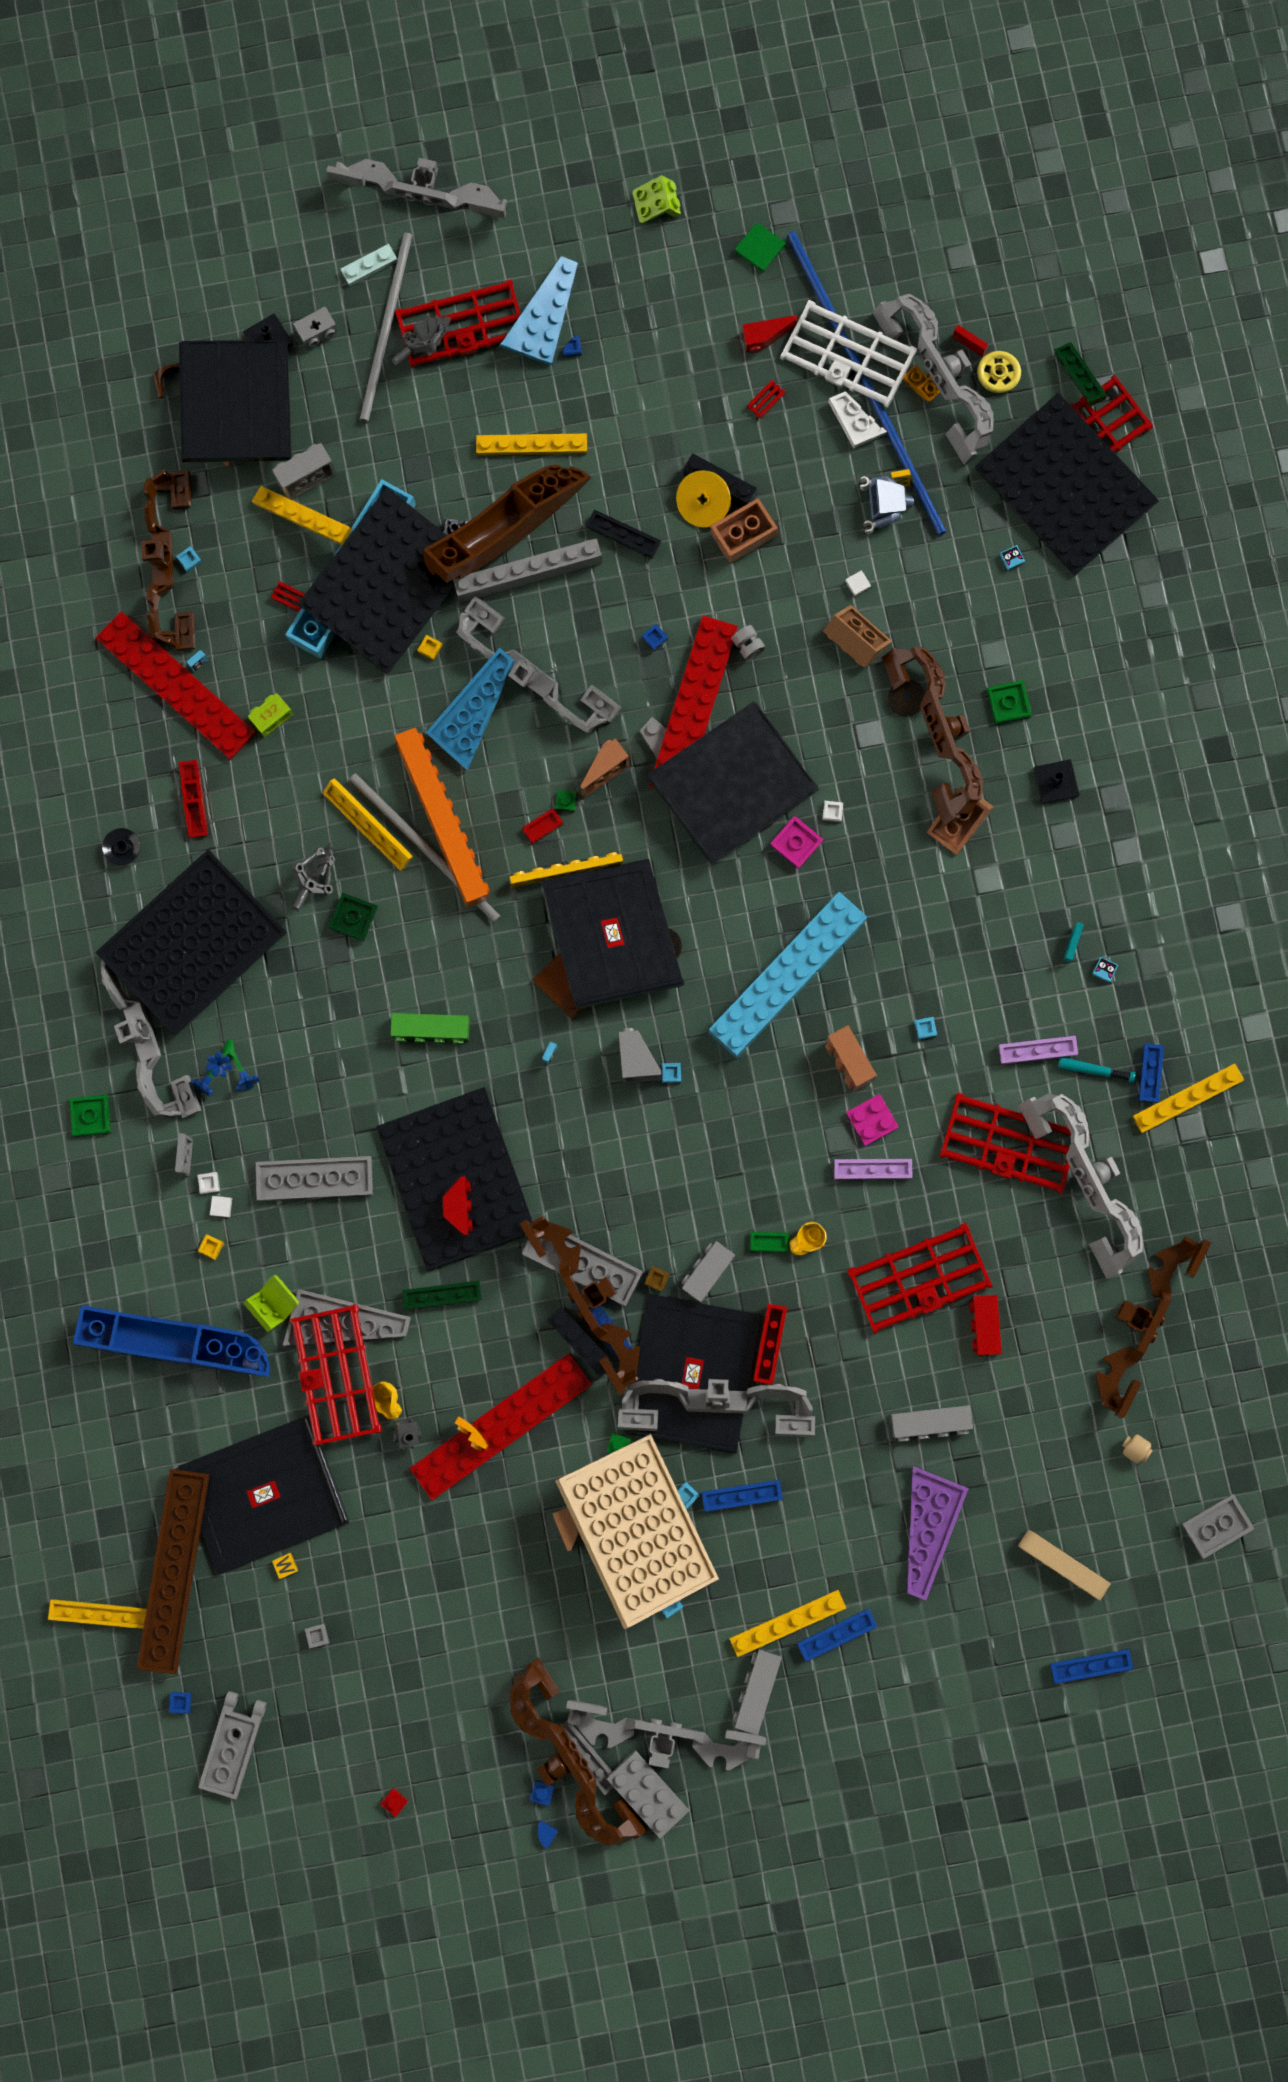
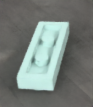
M387 244L341 268V272L351 287L397 263V258L390 245Z

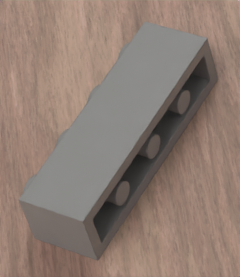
M970 1405L890 1415L893 1438H898V1442L909 1441L910 1436L926 1439L930 1438L929 1434L937 1433V1437L949 1436V1432L957 1431V1435L969 1434L968 1430L973 1429Z
M758 1649V1652H753L750 1663L754 1665L752 1671L747 1672L744 1683H747L746 1691H741L738 1701L742 1704L739 1711L735 1710L732 1720L735 1723V1728L758 1735L782 1656L762 1649Z

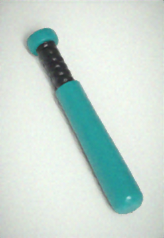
M1061 1057L1058 1061L1060 1069L1104 1077H1117L1127 1079L1130 1083H1133L1135 1079L1134 1071H1130V1073L1122 1072L1109 1067Z

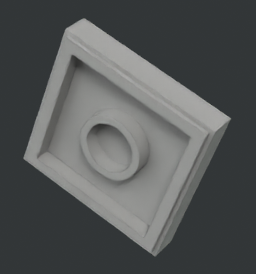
M178 1133L175 1172L181 1176L189 1177L193 1139L186 1134Z

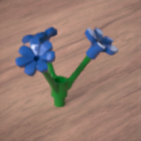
M227 1040L223 1053L217 1052L215 1057L210 1055L207 1058L211 1062L206 1065V1069L211 1070L208 1076L206 1075L202 1081L192 1079L190 1083L200 1088V1092L206 1093L207 1096L211 1097L213 1090L208 1086L212 1080L211 1077L217 1076L218 1073H220L221 1077H225L227 1075L226 1070H231L232 1065L228 1063L231 1060L234 1061L241 1078L236 1086V1091H243L246 1087L248 1090L252 1089V1084L258 1083L259 1078L256 1075L249 1077L246 1071H243L236 1053H234V1041Z

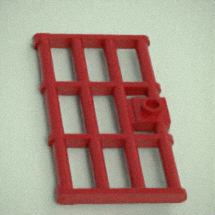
M510 279L506 280L505 283L478 290L472 289L470 290L471 292L440 300L434 299L432 300L433 302L418 306L396 309L395 315L397 316L402 336L406 332H414V324L403 326L402 317L435 309L436 315L442 318L439 312L440 307L473 299L475 308L445 315V317L451 318L450 322L474 315L478 316L479 324L446 332L445 336L441 339V341H444L446 350L432 353L430 356L424 355L412 358L410 354L408 358L411 368L446 357L452 358L453 355L457 354L465 356L477 353L480 348H490L491 345L501 343L507 334L488 338L486 329L516 322L521 315L514 292L513 281ZM510 289L512 298L483 306L478 305V297ZM514 305L516 314L483 322L482 313ZM482 331L484 340L476 342L474 333ZM456 338L458 347L449 348L447 340Z
M1113 375L1109 381L1101 386L1105 392L1113 386H1116L1121 392V395L1096 412L1088 405L1083 396L1079 399L1080 401L1070 405L1088 425L1096 422L1101 429L1097 433L1101 439L1106 436L1112 444L1110 446L1112 451L1119 452L1122 450L1121 447L1144 431L1148 432L1151 430L1153 424L1145 416L1119 379ZM1126 400L1132 409L1106 427L1100 417ZM1083 407L1090 414L1086 419L1079 411ZM1135 415H1138L1143 424L1117 441L1111 432Z
M957 1092L939 1158L943 1159L946 1157L979 1167V1170H989L991 1174L1006 1179L1016 1178L1019 1179V1182L1026 1181L1056 1190L1059 1194L1063 1193L1070 1168L1068 1161H1066V1165L1032 1156L1031 1151L1033 1144L1067 1154L1069 1147L1041 1138L1035 1139L1033 1133L1027 1135L997 1126L998 1114L1022 1122H1026L1022 1113L1002 1108L999 1104L992 1105L965 1097V1094ZM959 1103L994 1113L992 1123L957 1114ZM954 1121L989 1131L986 1142L951 1132ZM1047 1121L1052 1131L1071 1136L1068 1127ZM993 1133L1029 1143L1026 1154L990 1143ZM949 1139L984 1149L981 1160L946 1150ZM988 1151L996 1153L994 1164L985 1161ZM1015 1159L1024 1161L1021 1172L1013 1170ZM1028 1163L1062 1172L1061 1183L1026 1174Z
M967 1223L959 1225V1228L931 1239L925 1238L923 1242L893 1254L887 1253L885 1257L860 1267L847 1269V1274L853 1282L874 1334L878 1333V1330L903 1320L914 1319L916 1315L921 1313L925 1315L938 1310L946 1303L950 1302L952 1304L955 1302L954 1300L988 1287L990 1289L993 1287ZM966 1234L969 1241L968 1245L936 1257L932 1246ZM928 1248L932 1259L897 1272L894 1261ZM973 1251L977 1260L976 1263L948 1274H943L939 1264ZM886 1264L890 1265L893 1272L892 1275L859 1287L856 1276ZM931 1267H936L939 1275L938 1278L907 1290L904 1289L901 1279ZM979 1269L981 1270L985 1280L951 1293L947 1282ZM897 1282L900 1293L869 1305L866 1304L863 1294ZM943 1284L947 1295L939 1298L935 1287ZM913 1295L917 1296L920 1306L912 1308L908 1297ZM904 1299L907 1311L874 1323L870 1312Z
M358 1304L289 1319L294 1331L299 1358L297 1363H300L301 1369L299 1377L302 1392H305L306 1396L305 1405L308 1406L314 1438L313 1446L382 1432L373 1396V1391L375 1390L371 1385L365 1354L366 1345L363 1343L360 1328ZM347 1311L350 1312L356 1347L349 1349L344 1348L338 1313ZM330 1315L337 1351L325 1353L319 1317ZM311 1319L318 1355L306 1357L300 1321ZM357 1351L364 1389L353 1391L346 1353ZM338 1355L345 1393L333 1395L327 1357ZM319 1359L320 1368L309 1370L307 1362ZM324 1388L326 1397L314 1399L313 1390ZM365 1393L372 1429L360 1432L354 1395ZM346 1397L352 1434L341 1436L334 1399ZM327 1401L333 1438L322 1440L315 1403Z

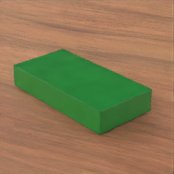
M750 1232V1252L789 1253V1233Z

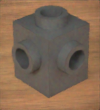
M413 1418L394 1421L395 1431H392V1439L399 1448L409 1450L419 1445L421 1430L420 1427H417V1422Z

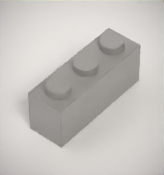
M717 1241L714 1245L712 1243L708 1245L704 1251L706 1253L704 1259L701 1260L699 1258L693 1266L695 1269L691 1276L687 1274L681 1282L684 1285L682 1290L699 1303L703 1301L735 1257L734 1253Z

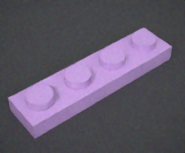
M1076 1036L999 1044L998 1046L1001 1065L1078 1055Z
M834 1159V1180L912 1179V1159Z

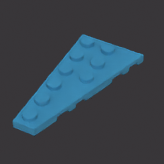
M562 256L558 259L499 347L549 366L552 364L578 265L577 262Z
M501 648L493 654L426 732L466 770L471 765L515 662Z

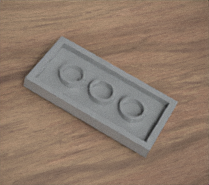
M636 1750L606 1777L659 1838L663 1837L690 1811Z

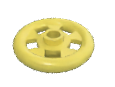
M1004 351L988 353L978 364V380L990 392H1008L1020 381V364L1010 353ZM994 359H1002V363L995 364ZM1012 365L1014 371L1008 372L1007 366ZM986 366L991 367L990 373L984 372ZM996 371H1001L1002 374L997 375ZM1008 377L1011 381L1005 385L1002 381ZM992 378L997 383L993 385L989 382V379Z

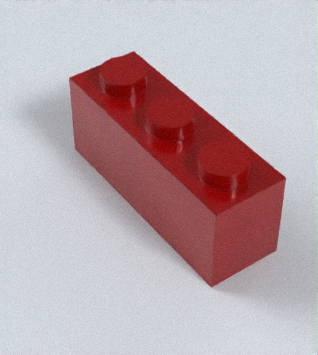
M998 1295L973 1296L972 1301H969L970 1313L973 1312L974 1319L970 1321L971 1332L975 1333V1340H972V1351L976 1352V1356L1002 1354Z

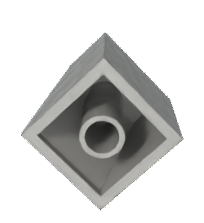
M634 1028L622 1029L623 1032H619L623 1083L662 1080L661 1070L639 1031H634Z

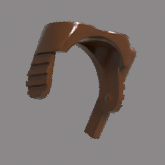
M179 363L158 368L154 372L159 399H163L161 378H163V375L168 370L179 368Z

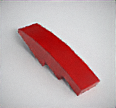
M198 759L178 762L188 836L191 838L208 835Z

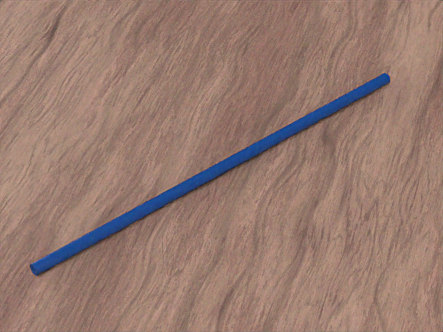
M795 231L790 232L787 237L822 307L836 314ZM830 320L834 330L836 331L839 323ZM843 327L840 336L849 339ZM843 346L849 360L862 365L856 351ZM862 374L860 378L862 386L875 391L869 377ZM868 397L884 429L887 431V435L904 469L910 470V481L938 536L945 534L947 531L881 402Z

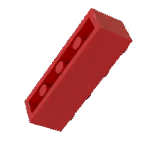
M769 1303L767 1305L753 1382L773 1385L787 1307Z

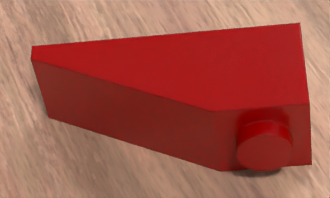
M797 315L743 324L742 335L746 353H758L791 331L797 325Z

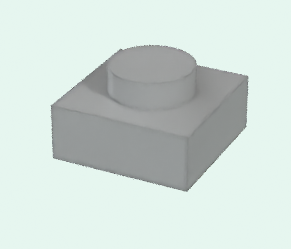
M325 1623L305 1629L309 1649L330 1643Z

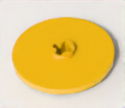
M702 470L693 472L682 480L677 490L676 502L680 514L687 522L697 527H710L727 515L731 504V495L726 482L719 475L711 471ZM703 494L704 497L707 498V501L704 502V504L703 501L699 498L703 496Z

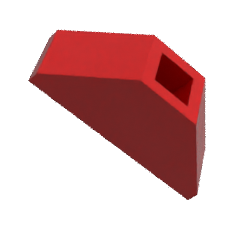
M461 1176L443 1196V1216L464 1236H469V1231H473L472 1220H469L468 1212H472L471 1200H468L467 1193H471V1185L465 1176Z

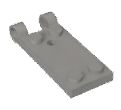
M229 1691L198 1788L237 1799L267 1702L257 1700L250 1717L234 1712L239 1694ZM234 1730H238L240 1732V1736L238 1738H235L233 1736Z

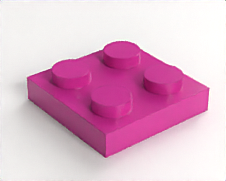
M794 816L770 843V846L800 869L824 839Z
M880 1094L846 1112L864 1146L899 1128Z

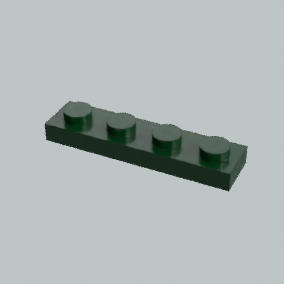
M1071 342L1054 349L1055 356L1090 407L1106 400L1107 394Z
M480 1281L402 1290L404 1310L482 1300Z

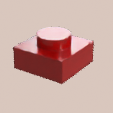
M393 1788L380 1805L396 1817L409 1800Z

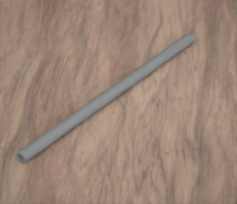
M410 233L403 234L359 420L365 423L369 421L413 235Z
M356 773L353 774L349 780L456 885L447 862ZM486 901L476 904L494 923L500 919L501 916Z

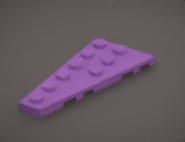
M912 1466L907 1593L927 1600L969 1488Z

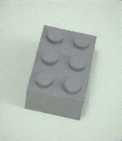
M321 443L311 445L307 451L295 454L287 462H281L272 469L285 497L291 500L337 475L332 460Z

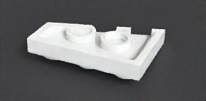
M846 391L829 398L828 402L853 448L886 435L887 431L883 427L880 428L874 422L875 419L868 416Z

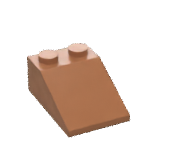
M616 738L612 741H606L601 746L602 748L599 750L583 780L581 792L584 799L630 766L629 756Z
M965 785L958 787L953 794V798L964 794ZM981 798L972 813L960 814V818L948 826H943L939 815L927 833L958 855L988 817L994 806Z

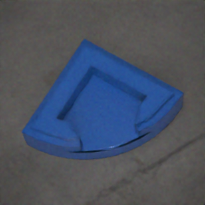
M579 336L573 337L563 349V358L582 356Z
M541 1820L538 1826V1837L542 1845L548 1849L558 1830Z

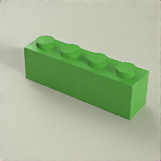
M392 1013L391 1037L396 1042H407V1039L414 1040L416 1043H426V1040H434L433 1043L444 1044L445 1041H453V1044H464V1041L469 1042V1016Z

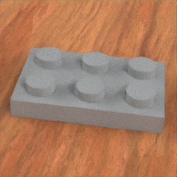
M1234 1494L1229 1495L1182 1523L1202 1559L1254 1530L1253 1525Z

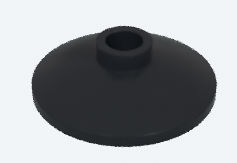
M114 829L104 838L102 844L103 854L108 861L115 865H127L133 862L140 852L139 838L129 829ZM121 846H126L124 851H120Z

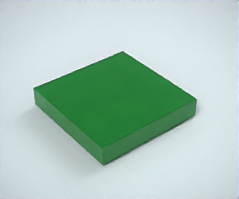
M757 222L735 248V253L764 273L786 246V243Z
M1024 680L987 687V695L995 725L1032 717Z
M109 1095L69 1098L72 1137L111 1133Z

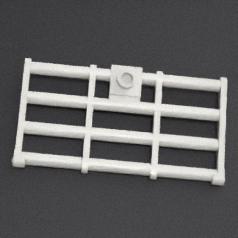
M809 300L780 359H786L814 372V375H821L825 377L826 381L841 388L843 386L848 387L852 392L856 391L879 401L888 408L913 358L918 352V348L902 344L883 335L880 331H873L847 319L848 317L846 316L842 317L817 306L815 302ZM809 311L839 323L835 333L806 321L805 319ZM846 326L875 339L871 348H866L840 336L843 327ZM801 327L830 339L831 341L827 349L797 337ZM835 342L866 355L862 365L831 352ZM878 343H884L908 354L909 356L905 364L875 352ZM792 344H797L821 355L822 358L818 366L789 353ZM827 358L834 361L829 371L823 368ZM870 359H875L901 371L897 380L895 381L866 368ZM851 369L858 372L854 381L847 379ZM862 374L892 387L888 397L859 385L858 382Z

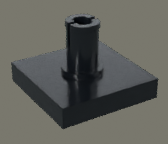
M275 313L243 331L247 340L287 341L288 348L294 345Z
M1071 759L1033 768L1042 804L1079 797L1080 794Z

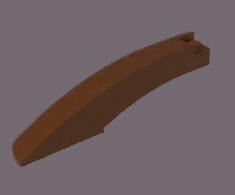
M550 465L512 484L509 490L475 518L423 549V558L428 570L433 576L438 574L446 583L456 577L462 579L476 571L540 526L590 480L591 476L572 466L570 468H563L560 465Z

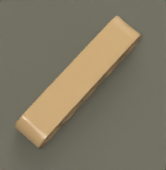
M1029 1529L1018 1545L1019 1548L1099 1601H1101L1111 1583Z

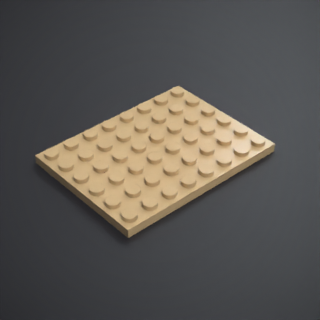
M651 1434L555 1481L624 1629L635 1625L719 1579Z

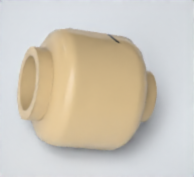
M1138 1434L1132 1438L1128 1436L1122 1445L1125 1447L1123 1451L1124 1456L1136 1464L1145 1463L1153 1451L1151 1443Z

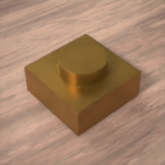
M652 1266L644 1284L662 1292L670 1273Z

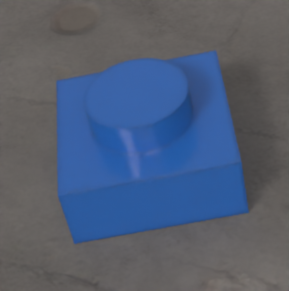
M655 624L642 635V639L655 651L668 640V636Z
M171 1692L169 1713L189 1714L191 1711L192 1693Z
M535 1780L530 1801L549 1806L555 1785L551 1784L547 1787L545 1782Z

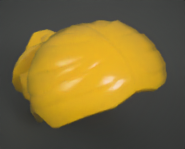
M808 1222L802 1225L797 1236L790 1240L789 1245L792 1254L802 1256L822 1248L827 1240L826 1231L816 1222Z
M385 1381L375 1384L373 1386L375 1390L373 1391L377 1412L383 1414L388 1420L397 1419L402 1409L397 1403L398 1394L396 1388L391 1383Z

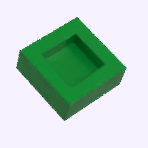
M558 790L556 810L575 812L577 792Z
M612 1433L606 1452L613 1453L630 1445L631 1439Z

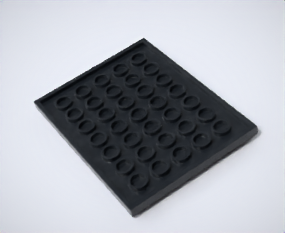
M1059 393L1053 396L975 466L977 472L1074 576L1159 501Z
M386 487L297 605L388 675L455 586L453 579L446 583L438 574L433 576L423 558V549L444 538L447 534Z
M208 849L95 953L167 1029L176 1036L274 946L287 931Z
M485 1087L376 1126L427 1271L526 1236L520 1223L525 1220L531 1223L533 1220ZM461 1176H465L471 1185V1193H467L468 1200H471L472 1212H468L469 1220H472L473 1231H469V1236H464L443 1216V1196Z

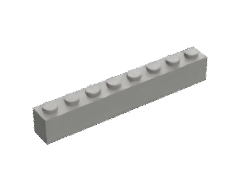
M596 538L474 572L462 579L457 577L453 581L459 603L472 600L474 596L480 598L601 564L602 555Z

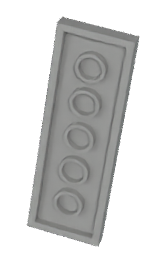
M372 1156L256 1162L257 1201L373 1195Z
M569 1235L565 1239L568 1247L572 1248L578 1244L581 1246L578 1272L571 1275L573 1280L583 1286H587L592 1282L600 1283L599 1280L608 1277L618 1293L609 1299L626 1307L643 1271ZM538 1238L547 1252V1255L539 1258L528 1240L522 1255L560 1273L561 1258L552 1243Z

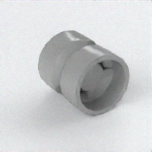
M752 625L740 629L732 636V641L736 647L741 648L740 653L745 661L757 657L766 649L762 640L756 638L757 633Z

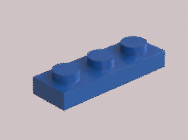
M1144 1044L1138 1101L1159 1103L1164 1045Z

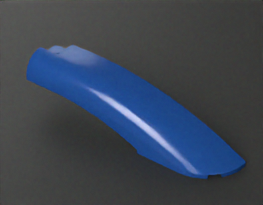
M81 1305L73 1341L75 1346L180 1365L269 1377L270 1366L266 1352L256 1339L246 1333L202 1324L158 1319Z

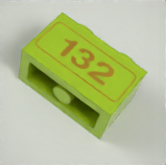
M277 693L268 696L264 700L265 703L260 707L253 708L250 711V715H248L251 723L264 738L294 715Z

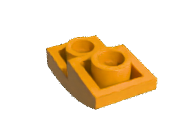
M916 364L902 379L927 402H930L940 393L931 376L927 377Z
M458 1416L455 1422L458 1425L457 1429L465 1434L471 1432L468 1439L472 1442L470 1446L479 1451L482 1448L487 1450L488 1444L480 1432L469 1422Z

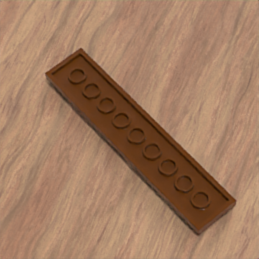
M174 1469L169 1471L137 1664L138 1670L178 1674L210 1474Z

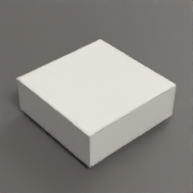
M862 570L845 580L854 597L871 588Z
M824 801L822 820L841 823L843 803Z
M217 1172L197 1175L201 1195L220 1192Z
M212 1196L210 1215L230 1218L232 1198Z

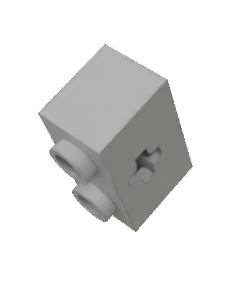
M326 306L293 323L306 349L317 346L320 341L330 339L338 332L336 324Z

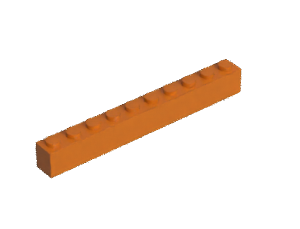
M415 727L396 734L395 744L466 908L488 900L490 890L486 882L483 883L481 879L483 874L480 866H476L474 863L475 855L472 848L468 849L467 847L468 839L465 832H461L459 828L461 823L458 816H454L452 809H454L450 798L447 799L444 794L446 793L444 783L439 782L437 778L439 776L437 767L435 765L432 766L430 762L432 756L429 749L425 750L423 743L425 741L421 732L418 733Z

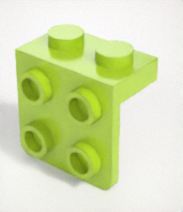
M663 175L633 190L639 222L644 224L665 212L673 217L681 215L680 202L676 196V185L672 180Z
M273 1275L259 1292L246 1299L243 1304L269 1333L284 1323L299 1305V1301L285 1286L283 1281L277 1275Z

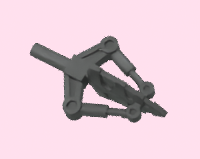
M434 316V318H425L420 323L416 322L413 325V333L406 332L403 334L406 348L392 359L393 364L397 365L410 354L416 355L419 352H424L427 356H430L436 350V347L440 345L442 337L445 336L451 318Z
M331 842L324 849L322 847L316 848L314 854L307 856L300 863L291 866V871L295 874L300 886L299 888L302 889L292 907L294 910H300L309 893L323 895L332 893L333 887L330 885L331 866L335 858L331 852L333 849ZM318 856L317 859L312 863L307 873H305L304 867L307 866L310 862H312L313 858ZM325 874L324 885L315 882Z

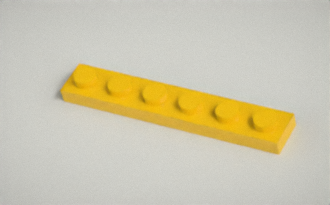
M587 433L476 435L477 456L587 454Z
M263 486L259 488L252 499L254 505L340 545L344 544L352 531L349 526Z
M335 778L330 780L322 794L400 871L405 869L413 856Z
M617 852L609 853L603 858L593 856L588 858V861L580 862V860H574L569 862L568 865L554 864L550 866L551 868L544 870L543 868H535L529 873L524 871L516 872L513 874L514 876H510L512 888L539 883L547 879L623 864L622 854H617Z
M1234 1063L1132 1116L1142 1134L1243 1082L1244 1078Z
M836 1590L729 1639L737 1657L840 1612L846 1609L839 1590Z
M50 1599L48 1620L143 1629L147 1608Z

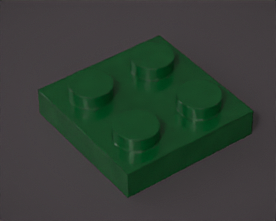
M342 892L328 928L364 942L378 906Z

